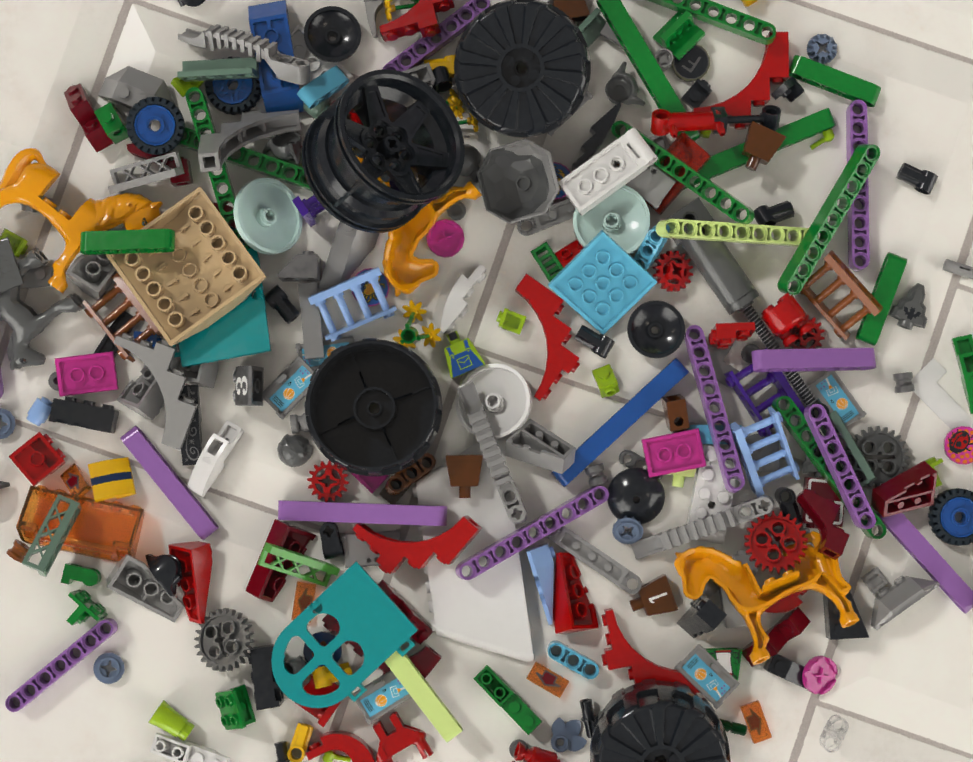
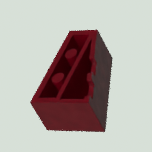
M925 461L915 465L872 489L871 506L884 518L933 505L938 472Z

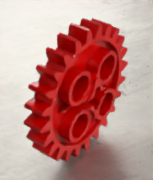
M772 511L770 517L767 514L764 515V519L757 517L758 523L751 521L753 529L747 528V532L750 535H744V539L749 542H745L744 547L749 548L745 551L746 555H751L749 561L756 560L755 567L762 565V572L769 568L770 574L776 569L778 575H780L781 569H784L786 572L789 566L795 569V562L801 564L799 557L805 558L806 556L803 551L808 550V546L804 545V543L808 542V538L803 537L806 535V530L800 531L803 527L802 523L796 525L797 518L790 520L789 513L786 517H783L782 511H780L778 516H775L774 511ZM781 526L784 530L781 533H776L773 531V528ZM765 529H768L771 532V535L773 536L776 542L779 541L780 548L787 554L786 557L782 555L778 546L776 544H773L771 536L765 531ZM759 537H766L767 542L760 544L757 542V539ZM791 541L795 546L792 549H788L784 546L785 543ZM771 552H776L779 554V557L772 560L768 555Z

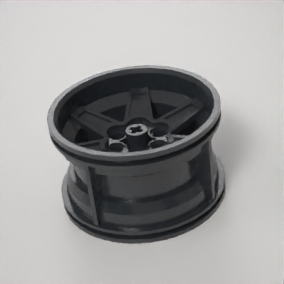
M388 69L371 71L358 77L328 109L312 122L302 144L304 174L316 199L332 216L354 229L370 233L390 232L408 223L421 209L431 201L439 198L455 184L462 171L465 157V146L461 128L446 101L431 86L417 77L401 71ZM356 113L363 125L347 119L348 114ZM357 157L363 158V160H362L361 163H360V161L358 160ZM412 170L415 171V172H417V174H418V182H417V180H416V178H415V176H414ZM380 177L384 182H389L390 187L377 180V178Z

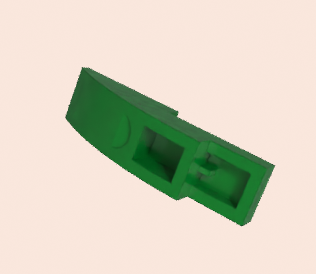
M972 334L952 338V344L960 369L961 382L970 414H973Z
M488 665L474 678L527 735H530L543 722L530 706Z

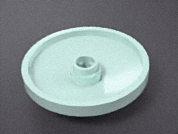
M258 178L250 181L240 189L234 202V221L240 236L253 250L266 255H275L289 250L298 241L302 231V215L292 201L296 197L282 182L272 178Z
M624 185L582 216L575 208L573 214L574 232L577 240L584 248L603 230L630 255L640 247L650 229V212L643 197L631 187Z

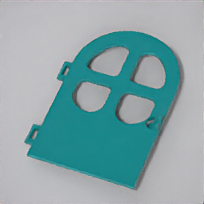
M250 247L248 252L260 267L258 252ZM263 282L250 293L244 302L240 303L211 326L177 343L179 344L180 352L176 350L174 358L181 357L182 367L271 351Z
M356 561L278 636L272 651L273 675L281 691L289 699L305 707H329L342 701L347 696L355 702L367 691L362 684L367 677L395 651L403 657L415 646L410 637L418 629ZM321 613L335 617L340 626L338 635L326 646H322L307 629L308 623ZM294 636H299L313 651L314 657L298 673L292 674L287 671L284 664L285 652L290 640ZM346 641L358 643L364 653L363 665L352 675H348L333 659V653ZM407 641L409 646L403 651L400 647ZM320 665H325L340 683L339 688L325 695L307 693L303 688V681ZM359 687L361 691L354 696L352 692Z

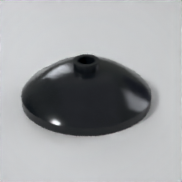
M336 6L323 7L311 14L306 21L304 41L308 50L318 59L326 62H340L351 57L358 49L361 41V28L355 16L346 9ZM330 37H335L336 40H335V41H330L329 38H330Z
M649 301L633 311L628 321L627 334L631 345L637 352L649 358H663L674 353L680 347L685 335V324L680 312L671 304L663 301ZM652 327H656L658 329L657 334L652 333Z
M629 468L623 470L612 479L608 487V506L616 518L622 519L625 516L632 518L634 516L635 520L645 524L653 520L663 508L665 501L663 485L657 476L649 478L646 469ZM638 496L640 500L634 502L633 497Z

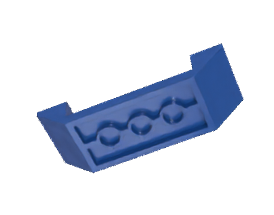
M286 0L248 6L249 24L253 36H261V39L267 38L270 44L277 42L280 53L295 57ZM262 59L259 62V82L266 113L299 110V113L305 112L303 109L304 102L297 95L300 85L277 79L275 72L265 59Z

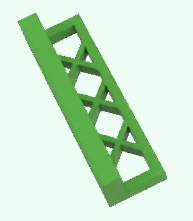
M268 542L265 543L257 563L260 566L327 587L331 575L338 576L340 568L331 563ZM268 553L275 555L277 559L270 564L265 562ZM286 559L291 560L293 566L288 569H284L281 563ZM306 565L310 571L301 574L298 567ZM320 570L326 572L323 581L317 579L316 572Z

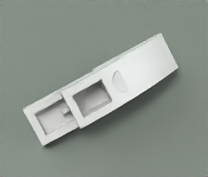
M481 264L469 278L462 274L452 288L443 310L441 333H450L457 325L454 323L458 317L462 319L467 313L468 309L466 307L468 303L463 299L465 297L468 299L474 292L473 286L477 282L480 284L487 276L485 274L486 268Z
M227 420L218 434L213 433L196 462L188 482V489L204 497L224 468V460L244 433L242 428Z
M160 733L155 734L150 750L151 753L175 762L230 761V757L217 753L214 749Z

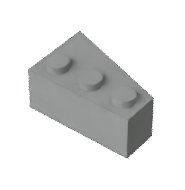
M529 419L506 440L505 456L563 474L574 464L576 448L532 419Z

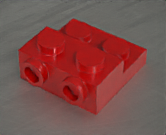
M755 322L716 323L708 336L709 345L717 347V349H728L735 340L746 341L756 330Z
M38 432L9 455V458L33 486H36L49 474L51 475L66 463L63 460L66 456L59 448L55 450L52 447L53 441L47 433L42 435Z

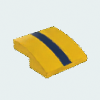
M128 457L88 464L94 500L96 502L114 497L120 499L136 494Z

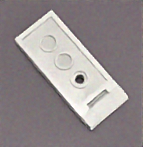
M632 128L558 182L559 187L582 216L644 172L647 167L657 161L658 157L636 128ZM615 164H620L618 168L614 167Z
M702 445L706 467L697 468L687 525L690 522H697L701 518L705 519L709 515L713 514L714 516L717 512H723L731 508L733 493L728 492L724 486L714 446ZM731 460L725 461L727 468H734V463ZM730 479V484L735 487L736 479ZM710 501L714 503V507L711 509L708 507ZM727 529L719 530L715 534L711 533L706 537L703 536L698 540L723 545Z

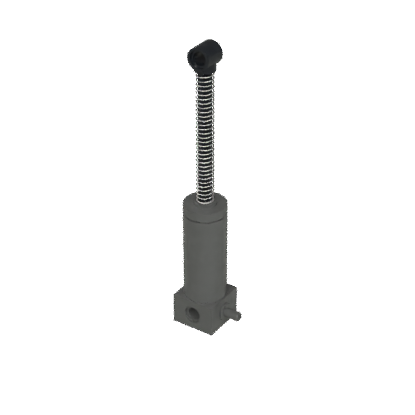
M699 197L667 218H687L700 221L714 220ZM684 226V231H685V233H687V227H686V226ZM702 227V233H703V234H705V229H704V227ZM672 238L677 246L679 244L683 246L721 304L726 308L728 314L731 315L736 311L743 313V316L746 317L745 319L748 320L747 322H755L756 334H758V337H760V340H762L767 349H781V346L778 345L779 343L776 342L777 340L774 339L775 337L772 336L773 334L770 333L771 331L768 330L769 327H766L767 324H764V321H762V318H760V315L752 306L753 300L759 296V293L754 289L755 287L725 243L720 241ZM783 373L806 405L804 408L808 405L820 404L825 408L829 416V408L821 403L819 398L814 397L815 395L808 389L800 373ZM812 408L811 415L812 417L817 418L814 415L815 408Z

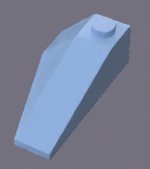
M548 543L526 549V554L548 624L551 625L553 624L554 562L552 558L556 556L553 546L549 547Z

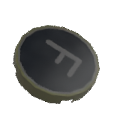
M697 44L681 60H677L673 56V71L679 79L686 82L701 79L707 73L710 66V58L707 51Z

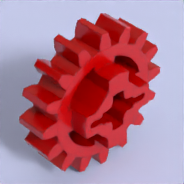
M671 250L666 251V254H660L661 259H655L657 266L652 267V269L656 270L653 277L658 278V283L656 284L661 283V289L667 288V292H678L680 289L686 288L685 283H691L688 277L693 276V273L690 272L693 266L688 265L690 259H684L685 253L679 254L678 250L673 252Z
M806 315L805 320L815 325L813 328L815 333L810 330L805 334L810 337L803 339L798 334V330H790L791 334H795L799 339L796 340L797 345L792 343L787 348L816 349V347H822V344L819 342L825 340V337L821 336V333L825 332V330L819 329L822 323L816 324L815 317L809 320V315ZM814 341L810 347L806 348L807 342Z
M330 460L327 465H325L324 461H321V467L314 465L315 472L309 471L313 475L312 478H307V481L312 482L308 486V488L314 489L312 495L318 494V500L325 497V502L329 501V497L336 501V495L340 498L343 497L341 491H347L344 485L349 484V481L345 480L349 475L343 474L344 469H339L335 464L332 465ZM325 469V474H323L321 477H317V474L321 470ZM333 469L339 473L341 479L335 477ZM330 476L331 480L337 482L329 484L328 487L327 483L320 480L327 479V477ZM316 484H320L323 487L324 493L317 488ZM340 485L339 489L331 494L332 488Z

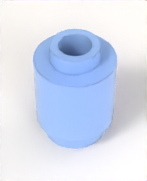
M45 397L37 398L28 411L26 419L37 426L45 423L50 415L53 402Z

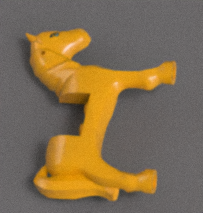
M36 148L24 149L12 159L5 169L0 182V209L13 203L27 205L49 220L63 237L66 245L65 250L59 259L53 263L54 275L48 280V283L61 293H64L68 287L66 271L80 252L81 232L108 231L122 223L126 230H140L161 215L159 210L163 205L161 201L152 202L141 194L129 192L96 201L90 198L77 210L73 217L62 209L58 211L55 209L57 205L46 197L42 199V197L60 176V173L46 164L39 150ZM33 160H36L38 162L31 164Z
M357 157L358 160H359L360 163H361L362 160H363V158ZM380 177L377 178L380 182H384ZM468 181L464 187L452 186L444 196L431 201L404 226L388 232L382 264L384 275L395 287L396 297L400 293H412L422 282L432 279L438 274V262L433 259H419L413 256V253L420 240L430 231L438 217L445 210L462 199L476 200L482 196L471 181ZM384 182L388 187H390L389 182Z
M812 531L804 536L808 538V542L812 543L813 546L804 543V545L808 546V550L803 551L806 554L805 558L799 557L801 564L795 562V569L789 566L788 571L784 572L781 578L775 579V577H771L765 580L762 589H760L748 563L742 564L741 561L734 560L732 556L713 547L697 546L682 553L676 552L677 558L675 559L674 566L679 576H681L683 593L689 599L697 600L701 597L705 585L710 579L724 590L730 603L743 617L749 628L754 646L749 657L752 665H758L770 658V654L766 649L769 636L761 624L762 613L771 605L795 592L814 590L828 597L840 612L839 621L842 628L849 627L860 620L853 610L851 601L846 597L851 590V585L841 575L838 558L834 560L818 552L820 533ZM795 544L789 545L786 548L792 549Z

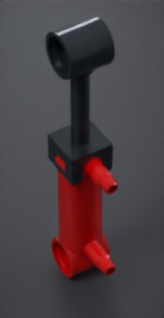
M766 105L762 108L760 115L728 116L725 107H711V111L672 113L664 109H657L652 112L650 131L657 136H665L670 132L672 138H677V131L712 130L713 134L725 136L727 124L752 123V121L776 131L779 128L781 109L774 105Z

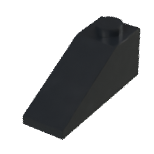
M778 653L766 661L763 667L765 670L805 688L802 681V673L805 666Z

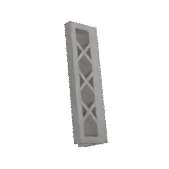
M176 151L111 169L110 173L114 185L108 186L110 194L185 174L179 152ZM169 157H174L177 168L172 169L166 165ZM152 162L160 165L157 173L149 169ZM136 166L144 170L140 178L133 174ZM118 171L127 174L125 181L122 183L119 181Z

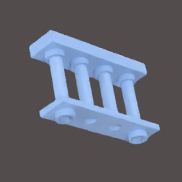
M379 267L308 296L310 305L315 304L316 307L318 306L329 330V334L325 335L326 341L329 339L331 342L342 338L341 334L382 316L386 319L395 315L396 306L389 307L378 282V276L382 275ZM366 281L369 284L371 283L382 308V311L373 315L361 291V284ZM348 289L354 292L365 317L354 322L343 298V291ZM333 296V299H336L347 326L338 330L325 304V299Z
M771 406L768 407L770 417L745 428L743 426L740 427L736 422L729 424L751 490L757 497L765 494L762 487L766 483L789 473L796 480L800 479L798 474L800 471L799 465L793 460L781 425L783 418L780 412H776ZM771 424L774 425L775 434L752 444L746 442L745 438L748 437V434ZM779 440L782 450L756 461L752 459L751 454H753V451ZM785 457L786 467L763 477L758 476L757 471L760 467Z

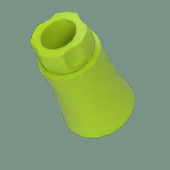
M165 700L162 701L148 722L168 732L175 738L177 736L182 741L186 740L195 726L187 721V718L174 710Z

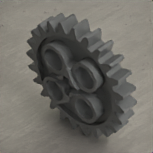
M876 426L875 431L872 427H868V433L865 430H861L862 436L854 435L857 440L855 442L863 455L894 456V459H866L872 464V470L877 477L876 480L867 484L868 487H872L875 484L876 488L899 475V473L905 472L902 468L909 466L904 462L910 458L904 454L909 449H903L902 447L906 442H899L901 435L894 437L895 430H891L888 433V427H884L882 431L880 426ZM867 442L872 445V450L869 453L864 450V445ZM886 442L891 445L889 453H886L883 449ZM847 455L848 459H851V466L854 467L856 459L853 455ZM885 462L891 464L889 472H886L883 468ZM856 470L857 479L862 478L861 482L867 480L862 471Z
M223 608V610L216 609V613L209 612L210 617L205 616V623L199 624L201 630L195 631L199 634V637L194 638V640L199 641V644L194 647L200 648L197 656H203L201 662H207L206 667H212L214 671L225 672L226 670L233 671V668H239V663H246L243 657H250L247 651L253 650L249 645L255 642V640L250 639V636L254 634V632L248 630L252 624H245L248 618H242L243 613H236L235 609L229 610V608ZM231 624H232V626H233L232 632H230V625H231ZM215 629L216 634L213 637V630ZM234 643L236 644V650H235V651L233 650V645H234ZM217 648L219 649V654H218V655H216V649H217Z

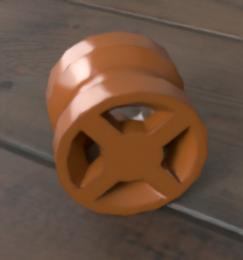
M15 539L13 542L14 546L8 549L6 553L14 560L22 563L30 547L22 541Z

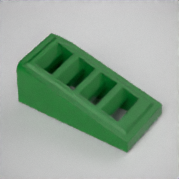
M547 242L531 251V254L549 282L558 273L553 276L550 275L563 269V266ZM544 251H548L547 254L543 255L540 258L538 257V255H540ZM552 257L551 260H549V261L546 262L545 264H542L543 261H545L546 259ZM553 264H556V266L548 271L546 270Z

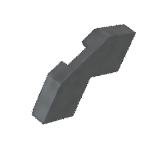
M709 345L708 350L716 379L726 387H729L725 381L726 377L724 374L728 371H733L734 374L739 372L723 361L732 346H729L728 349H717V347Z

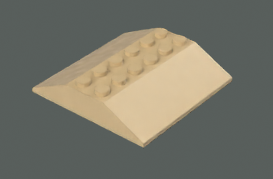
M198 187L142 228L174 230V252L106 254L109 261L170 346L211 326L237 307L266 278L263 271L201 187Z

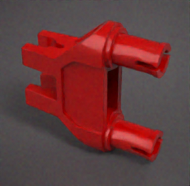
M397 711L389 716L395 727V730L387 733L381 721L374 723L372 726L380 739L376 762H393L392 757L394 754L412 744L416 745L422 759H426L427 756H431L434 753L425 739L426 733L423 730L404 724Z

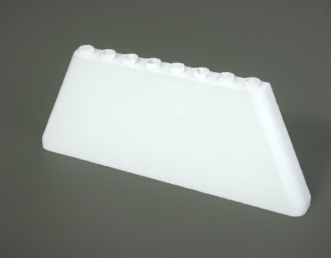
M503 439L496 440L499 445L498 448L502 452L501 456L506 462ZM477 442L459 455H483ZM484 457L479 485L471 486V498H459V486L451 487L447 463H444L416 481V486H412L414 497L418 498V505L447 506V526L418 525L419 536L423 535V540L439 536L452 528L463 516L467 515L480 525L482 529L452 564L441 563L436 558L437 554H435L424 567V574H428L429 581L426 582L427 593H431L432 599L428 601L429 611L434 613V620H431L432 632L436 631V634L526 662L534 661L519 552L471 580L461 579L455 572L460 562L516 531L515 523L508 517ZM511 492L506 495L508 502H512ZM517 536L512 540L514 547H518ZM501 546L497 547L495 550V553L498 557L502 556L503 554V548ZM485 556L479 558V565L483 567L487 563ZM466 565L462 568V574L467 576L470 573V568Z

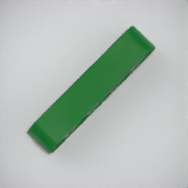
M795 55L789 68L790 77L852 101L862 100L868 107H875L881 91V87L803 56Z
M172 229L81 232L80 253L86 255L164 253L175 251V231Z
M890 252L887 253L872 291V295L882 305L883 309L876 316L868 313L862 318L856 334L857 340L873 346L876 345L907 263L906 258Z

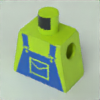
M457 331L446 335L450 346L444 348L451 379L485 365L469 338L461 341Z

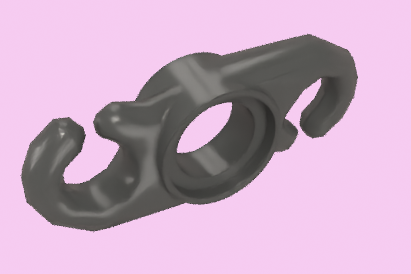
M624 450L619 455L620 464L625 463V455L631 456V461L625 464L628 468H636V463L640 460L646 463L644 457L631 450ZM663 475L657 476L658 479L661 480Z

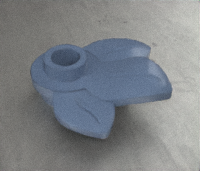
M559 717L552 724L553 737L551 738V746L556 752H565L567 749L578 751L586 745L587 740L579 736L581 730L580 720H570L565 723ZM563 739V745H558L557 740Z

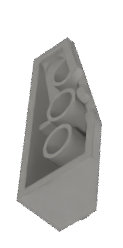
M340 221L318 288L325 290L348 280L366 256L373 250L379 233L360 231Z

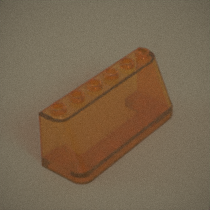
M42 485L37 487L30 486L16 525L22 541L32 544L57 495L60 494L79 502L82 508L60 551L113 562H119L126 554L135 558L145 515L144 509L137 505H123L118 501L108 502L103 500L96 502L94 498L85 497L80 493L69 494L64 490H50ZM60 501L57 507L58 512L67 511L70 504ZM59 519L50 520L48 524L50 530L58 528L60 524ZM47 535L40 539L39 544L41 547L49 545L51 541L50 536Z

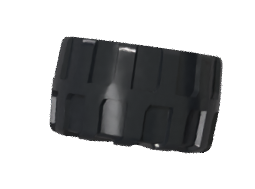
M505 0L488 7L471 21L456 48L454 78L462 102L476 120L487 128L503 135L533 137L554 130L575 113L582 103L589 86L591 61L588 46L582 32L566 13L544 1ZM521 62H524L528 68L524 74H520L517 71V65Z
M377 338L362 339V341L340 346L333 350L331 355L313 372L304 405L307 426L318 449L338 467L362 476L394 474L417 462L433 444L441 425L443 412L442 396L438 382L426 362L415 352L399 343ZM374 403L380 406V410L376 414H372L369 410L370 406Z
M653 678L641 680L640 683L629 686L626 689L621 688L612 695V699L603 711L598 713L594 722L590 743V762H731L727 735L715 710L706 698L699 697L690 690L688 685L678 681L669 682ZM661 755L665 756L663 760L655 759L656 757H659Z

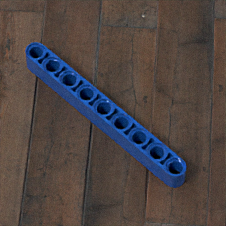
M675 358L576 449L574 464L563 474L554 471L551 474L563 487L568 485L684 378L689 371Z

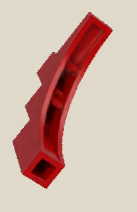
M420 0L404 15L379 26L385 42L394 41L403 36H412L417 32H421L423 38L433 37L441 33L437 13L455 8L454 1Z
M771 32L767 34V38L772 36ZM776 32L773 43L765 45L761 66L755 77L743 90L722 103L708 107L693 108L692 112L711 111V107H725L728 116L751 115V104L754 107L765 106L770 101V82L772 84H783L789 78L788 32ZM751 123L729 124V127L743 130Z
M526 274L515 291L535 311L542 324L547 345L545 373L534 395V398L540 401L542 398L544 400L547 399L552 391L549 389L552 383L557 384L563 376L560 373L561 371L569 374L570 371L574 373L580 363L577 362L579 360L578 356L561 345L562 342L566 344L572 336L570 334L572 329L554 317V314L559 315L564 308V305H562L564 300Z
M467 515L463 516L452 528L441 535L422 541H401L389 538L374 531L364 523H357L352 530L356 532L355 536L359 540L366 541L370 545L369 548L377 555L380 554L376 560L380 564L379 568L383 572L391 574L396 572L406 559H408L407 562L411 567L422 569L435 554H437L436 558L441 563L452 564L480 532L482 527Z
M604 609L605 614L601 615L603 626L608 628V633L605 634L607 645H611V647L605 648V654H601L603 666L607 665L608 670L631 666V669H628L630 681L633 680L634 684L640 683L641 680L653 678L669 682L678 681L688 685L693 692L700 693L679 671L657 665L634 650L621 633L613 609Z

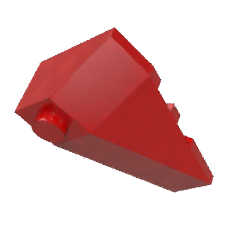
M195 541L169 544L170 555L176 556L182 565L181 575L183 579L177 584L178 587L181 586L184 592L183 603L189 621L203 624L212 570V549L210 543Z
M566 552L556 553L553 598L556 634L597 629L599 627L594 604H590L586 595L588 590L581 583V573L574 556Z

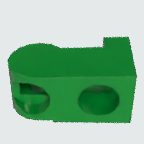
M66 563L61 583L71 584L73 580L83 582L86 586H93L100 582L101 573L95 568Z

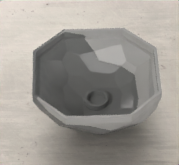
M527 138L490 149L477 172L486 211L508 224L547 214L560 191L551 152Z

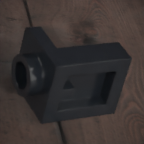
M791 77L771 93V96L775 100L781 96L783 98L786 97L789 102H793L804 92V89L794 77Z
M697 79L681 100L692 109L699 108L712 92L710 84L703 79Z

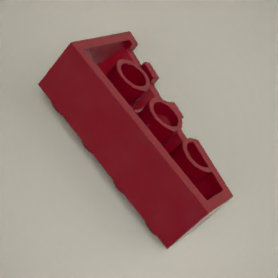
M275 519L266 542L304 554L307 550L305 547L310 540H314L316 535ZM268 553L265 562L270 564L277 559L275 555ZM286 559L281 562L284 569L293 566L291 560ZM256 563L245 591L259 599L273 602L286 583L285 578L288 574L260 566Z

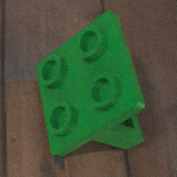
M686 10L683 14L677 12L653 36V40L661 47L670 50L677 60H681L705 36V32L695 25L692 14Z
M79 589L69 593L68 596L79 605L66 620L72 626L86 622L91 616L96 621H99L108 615L105 612V607L98 602H93L90 599L91 595L87 591Z
M245 684L215 693L216 705L220 709L222 716L221 722L226 730L243 729L246 725L256 722Z

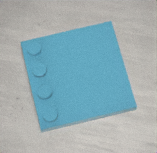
M601 230L548 283V286L604 335L658 282L608 234Z

